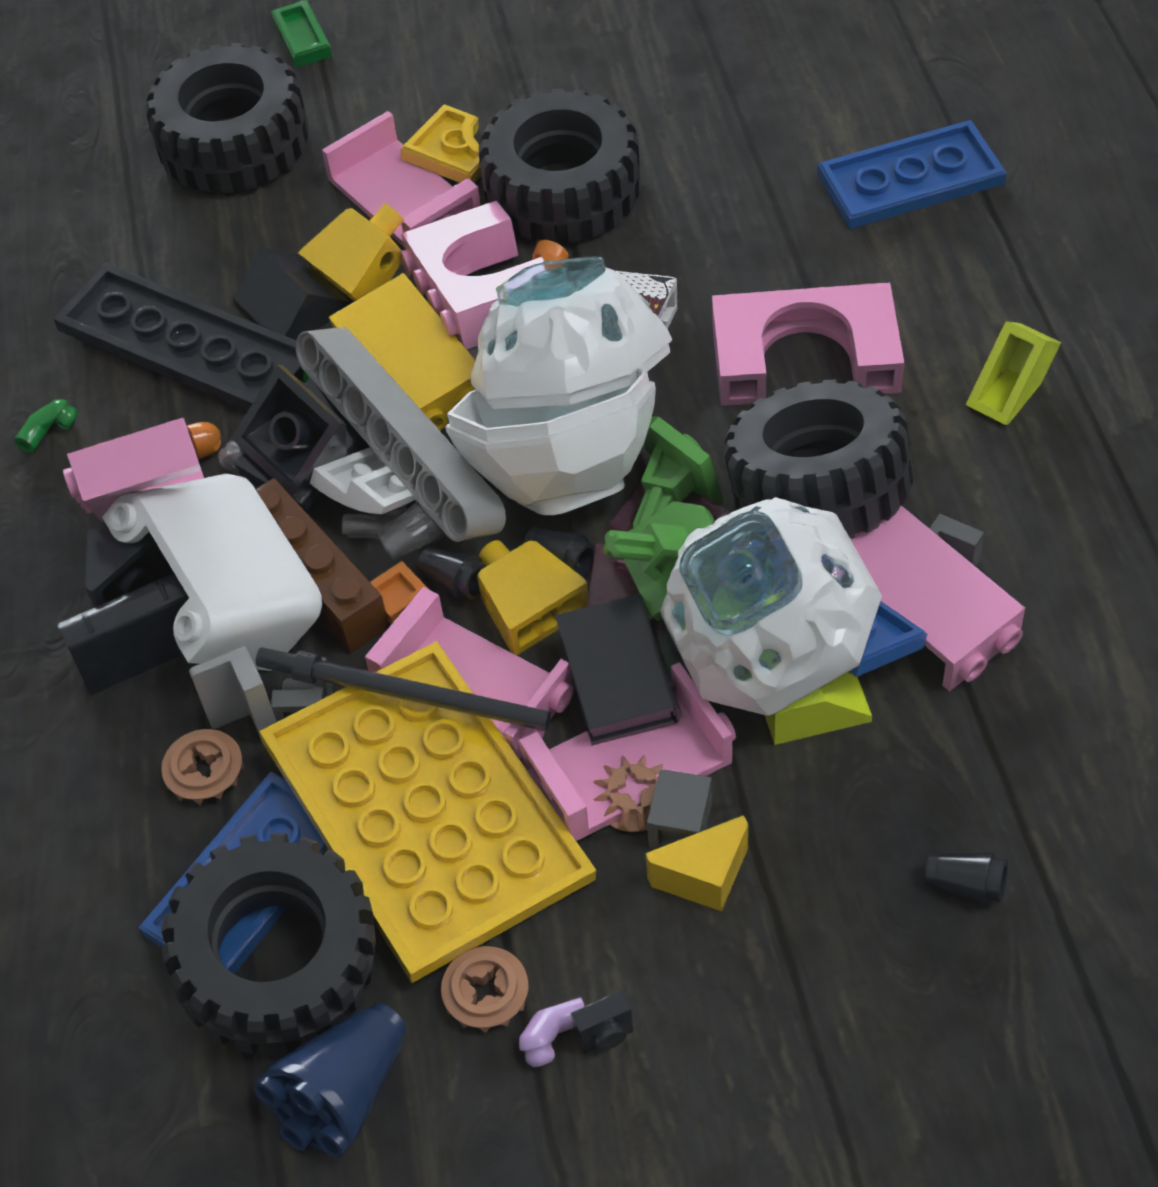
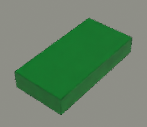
M307 0L271 11L273 23L295 68L332 57L330 44Z

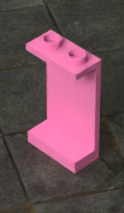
M387 111L322 149L328 180L370 218L376 214L384 203L390 205L404 218V221L391 236L405 248L401 233L481 206L478 186L468 178L452 187L440 175L401 160L400 148L403 144L397 140L393 115Z
M900 506L897 513L889 521L881 520L877 529L869 533L865 531L855 534L854 539H851L882 594L881 601L928 634L925 646L946 663L942 685L949 692L962 681L970 682L977 678L992 657L999 652L1002 654L1008 653L1020 641L1023 635L1021 627L1025 607L903 506ZM833 568L845 577H847L848 579H850L852 582H854L847 572L837 568Z
M425 587L418 592L365 656L368 670L377 672L437 641L475 695L547 710L551 712V718L556 712L561 713L566 709L574 693L570 664L561 659L550 673L444 618L439 595ZM492 719L519 760L521 758L519 740L536 731L543 738L545 733L542 730Z
M680 662L671 666V681L676 686V696L682 714L679 722L676 724L591 746L587 731L551 749H548L537 731L519 740L522 764L576 841L621 818L623 810L618 808L614 813L604 816L611 804L610 799L606 801L593 800L608 790V788L599 787L594 784V780L610 778V775L603 768L604 764L618 769L622 767V755L625 756L630 764H637L641 757L645 755V767L647 768L663 764L662 770L707 776L732 763V741L736 739V735L729 718L723 712L717 714L709 701L702 699L693 679ZM628 771L626 772V787L619 789L616 793H628L632 800H635L638 807L640 806L641 790L649 786L647 783L638 784L635 777L632 778L631 772Z

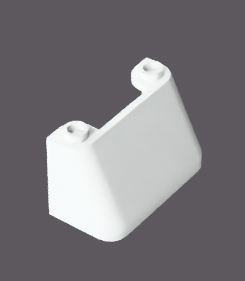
M222 474L128 493L120 496L102 517L112 535L121 542H138L150 532L189 596V599L177 613L173 625L175 640L188 663L201 664L246 645L256 669L272 671L256 666V655L259 648L264 647L288 653L320 615L322 595L318 586L253 485L244 477Z

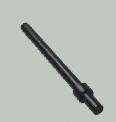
M260 647L256 655L257 667L291 674L292 679L310 684H314L317 680L542 731H547L550 723L551 712L547 710L323 661L319 654L301 650L297 654H291Z

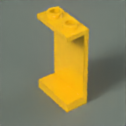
M404 273L329 317L333 328L345 327L350 330L439 431L449 424L447 413L469 392L476 390L471 385V372L475 359L455 335L449 337L439 315Z

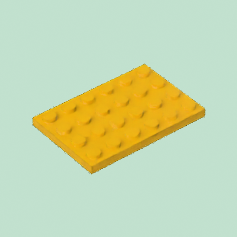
M437 641L376 672L474 694ZM345 687L259 731L263 745L327 848L333 850L344 859L346 871L355 870L363 883L364 896L370 899L374 923L411 983L596 880L595 867L492 719Z

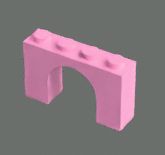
M497 201L401 233L405 250L400 251L406 274L408 276L413 275L418 291L422 296H427L430 306L440 315L449 337L455 335L466 350L478 346L479 333L495 301L523 281L543 272H552L540 257L494 274L466 276L476 270L519 256L511 218Z
M890 282L712 296V328L721 406L752 404L761 397L766 399V366L764 358L766 350L778 339L801 332L822 334L842 345L850 357L854 382L861 383L866 389L872 386L884 394L901 393L904 358Z
M184 418L68 453L67 456L71 467L63 469L72 498L75 497L77 503L81 504L82 509L85 508L87 514L93 512L101 522L104 521L102 518L104 514L122 495L204 478Z

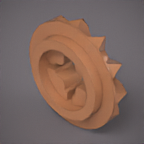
M202 729L190 732L177 739L167 750L162 761L161 770L167 789H170L180 801L186 798L194 800L201 805L203 799L216 797L221 800L223 791L230 786H237V777L240 770L244 769L241 750L232 737L218 730ZM198 755L202 761L204 760L206 764L210 765L211 776L208 778L202 776L199 771L197 772L195 757Z
M622 755V767L616 769L604 764L603 768L610 775V778L594 780V784L599 787L608 788V790L593 800L606 801L610 799L611 804L604 816L614 813L617 808L622 810L621 818L610 824V826L628 832L648 830L647 822L658 780L656 775L662 770L663 764L647 768L645 767V755L641 757L637 764H630L625 756ZM628 771L631 772L632 778L635 777L638 784L647 783L649 786L641 790L640 806L638 807L635 800H632L628 793H616L619 789L626 787V772Z
M491 946L473 948L456 957L446 969L441 984L442 999L447 1013L458 1020L463 1028L466 1026L476 1027L485 1033L490 1027L500 1024L508 1027L511 1018L519 1010L524 1011V1004L529 991L528 978L522 963L510 952ZM495 976V991L501 997L486 995L476 1005V990L470 983L485 986Z

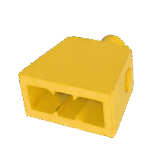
M387 203L382 205L370 221L353 208L346 209L307 243L298 254L313 269L318 270L338 290L355 302L389 282L402 263L400 253L402 250L390 236L401 225L404 218Z
M494 540L488 543L479 554L482 563L487 565L477 575L481 599L510 652L516 656L557 631L558 624L555 615L590 606L587 581L536 541H528L510 552L500 540Z

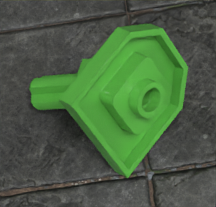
M652 416L643 444L645 450L651 456L641 480L645 494L633 522V528L673 501L682 502L690 493L715 512L724 503V499L710 455L703 451L701 446L688 434L682 435L660 417Z
M673 501L629 532L616 530L607 532L604 536L606 543L603 551L608 557L624 560L640 594L645 598L651 616L655 620L660 621L662 619L660 610L667 594L668 580L678 559V550L683 546L687 536L694 530L706 528L708 525L714 524L715 521L710 511L704 506ZM727 544L696 562L688 584L694 597L719 582L729 552Z

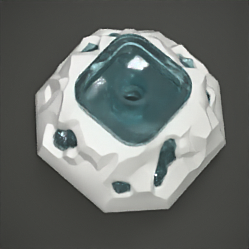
M594 256L545 261L520 270L495 288L498 300L492 304L478 336V353L471 372V385L483 395L484 400L493 409L572 405L631 386L638 379L636 370L641 369L648 372L670 353L668 343L672 341V338L662 321L650 309L648 301L636 293L622 276L614 270L606 268L602 257Z
M775 497L772 500L767 499L731 512L729 515L718 518L714 524L708 525L706 528H697L687 536L683 546L678 550V559L668 580L667 594L660 613L702 699L769 716L860 665L882 594L835 513L805 507Z

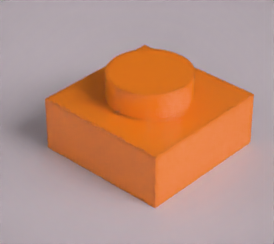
M403 561L370 582L382 595L387 619L391 625L423 587L427 588Z

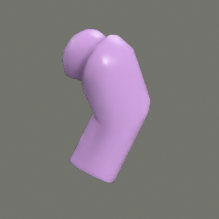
M581 997L539 1010L532 1017L519 1038V1048L521 1051H525V1060L530 1066H542L553 1061L555 1052L551 1042L558 1033L573 1029L571 1012L585 1007Z

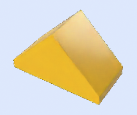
M744 815L646 853L647 878L651 887L722 911L748 850V823Z

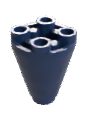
M374 1003L370 1008H363L275 1061L253 1085V1090L256 1096L271 1108L282 1123L279 1127V1133L284 1141L298 1151H304L308 1146H311L334 1158H341L359 1136L402 1047V1038L406 1034V1026L393 1009L382 1003Z

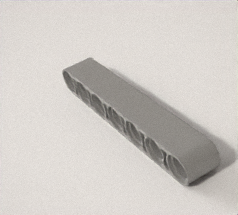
M345 327L303 331L299 334L296 341V355L303 370L451 540L460 542L494 535L502 531L506 515L503 502L464 457L460 455L457 449L350 330Z

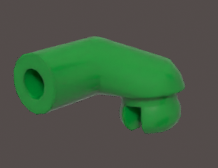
M53 400L30 415L15 437L14 443L25 452H34L54 422L62 429H69L78 416L77 409L66 404L67 400Z

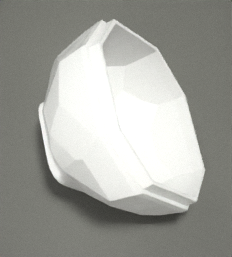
M638 369L636 370L638 379L631 386L572 405L493 409L484 400L483 395L478 390L469 392L447 413L449 424L445 427L447 434L460 455L508 498L542 515L561 514L613 495L624 488L623 478L631 471L644 444L655 403V383L649 381L647 371Z

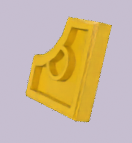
M444 104L400 148L401 160L459 183L467 178L475 183L481 177L478 155L479 144L474 138L479 129L478 117Z

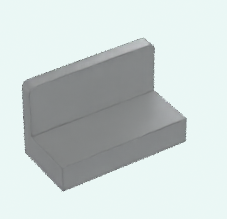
M246 645L190 668L189 673L213 729L250 715L260 737V730L276 723L264 684Z

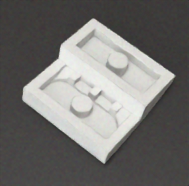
M371 447L314 468L310 480L312 486L331 499L347 507L367 513L383 514L416 500Z

